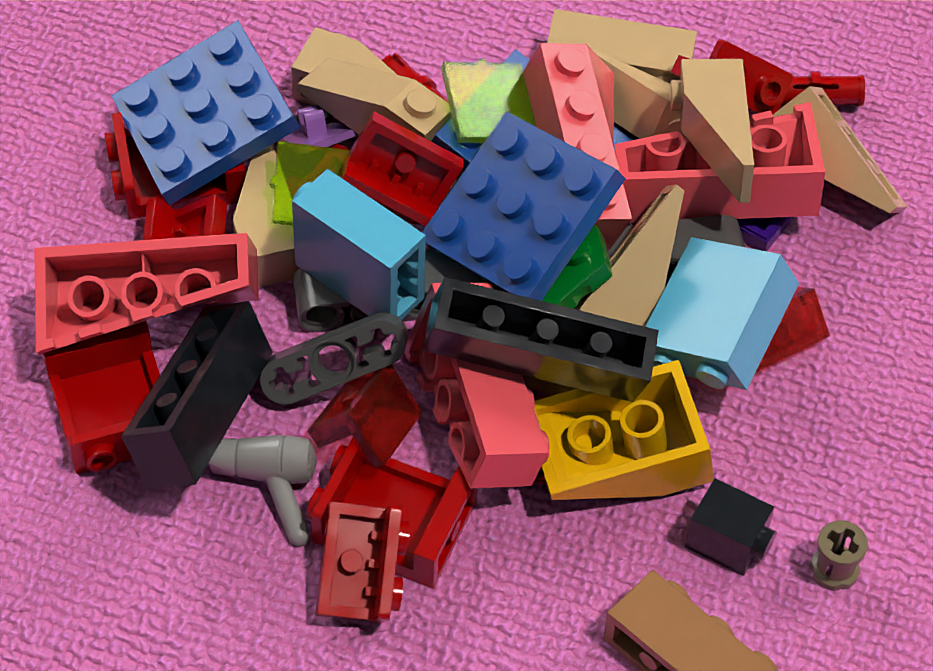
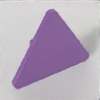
M317 106L297 110L300 128L280 139L279 142L295 154L305 155L358 136L359 134L344 123L326 125L323 109L318 110Z

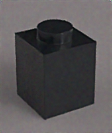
M714 478L690 519L685 547L744 576L753 559L756 558L763 561L774 542L777 531L769 527L775 506Z

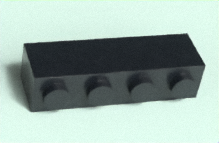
M444 277L432 300L422 351L634 402L651 381L659 330Z
M250 301L210 306L202 309L121 436L148 489L167 487L181 489L197 484L259 378L268 359L271 357L273 351Z

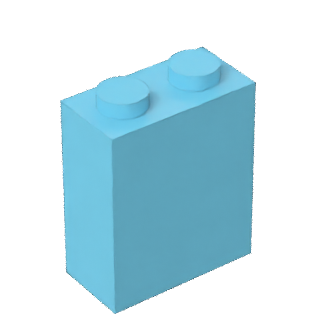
M326 169L313 182H307L298 189L292 200L295 265L368 316L387 312L396 315L402 320L424 299L426 235L329 169Z
M691 237L645 326L659 330L653 367L679 360L685 376L697 378L704 384L717 389H723L727 385L747 390L799 285L798 280L782 255Z

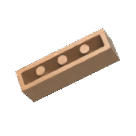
M653 569L607 612L603 640L640 671H778L775 663L767 655L760 651H752L734 636L732 629L724 620L715 615L709 616L691 601L690 596L681 585L671 580L666 581Z

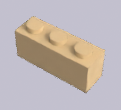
M554 9L547 43L587 44L597 51L671 84V80H680L679 76L670 73L678 55L693 59L697 31Z

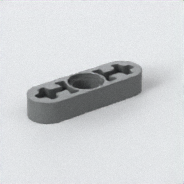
M380 312L277 352L268 359L261 373V388L264 394L273 402L292 404L394 364L402 357L408 340L407 328L404 322L396 315ZM380 328L384 335L392 333L395 335L389 350H385L381 343L365 348L363 354L365 361H360L358 347L373 340L375 329ZM351 337H357V344ZM327 346H338L347 353L349 364L343 370L331 371L322 365L319 358L320 351ZM303 356H308L310 370L299 374L292 388H289L285 381L275 382L274 379L279 371V367H283L287 373L296 372L304 367L306 359ZM311 373H312L313 376L316 378V380H312V375H311Z

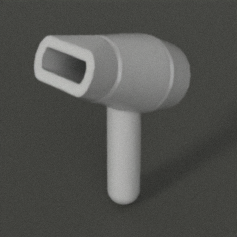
M290 435L222 439L209 461L212 473L266 482L289 542L297 547L307 544L310 533L290 484L309 483L312 479L317 464L316 450L312 440Z

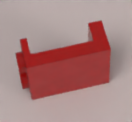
M112 113L114 132L104 133L109 163L119 161L120 170L111 171L115 201H126L128 219L146 217L148 199L159 196L167 204L168 202L159 191L129 130L124 128L122 113ZM244 161L170 206L177 210L213 194L220 197L227 205L238 203L246 177Z
M146 321L43 353L47 376L76 474L90 470H106L116 463L132 459L121 436L160 377Z
M356 430L349 445L345 446L342 444L337 449L330 467V475L332 476L325 489L318 487L310 499L306 516L311 519L312 542L323 546L327 505L330 501L387 508L390 505L401 506V521L409 522V538L405 555L397 554L395 574L434 589L477 503L478 488L469 487L460 466L457 467L452 479L448 480L370 450L368 448V434Z

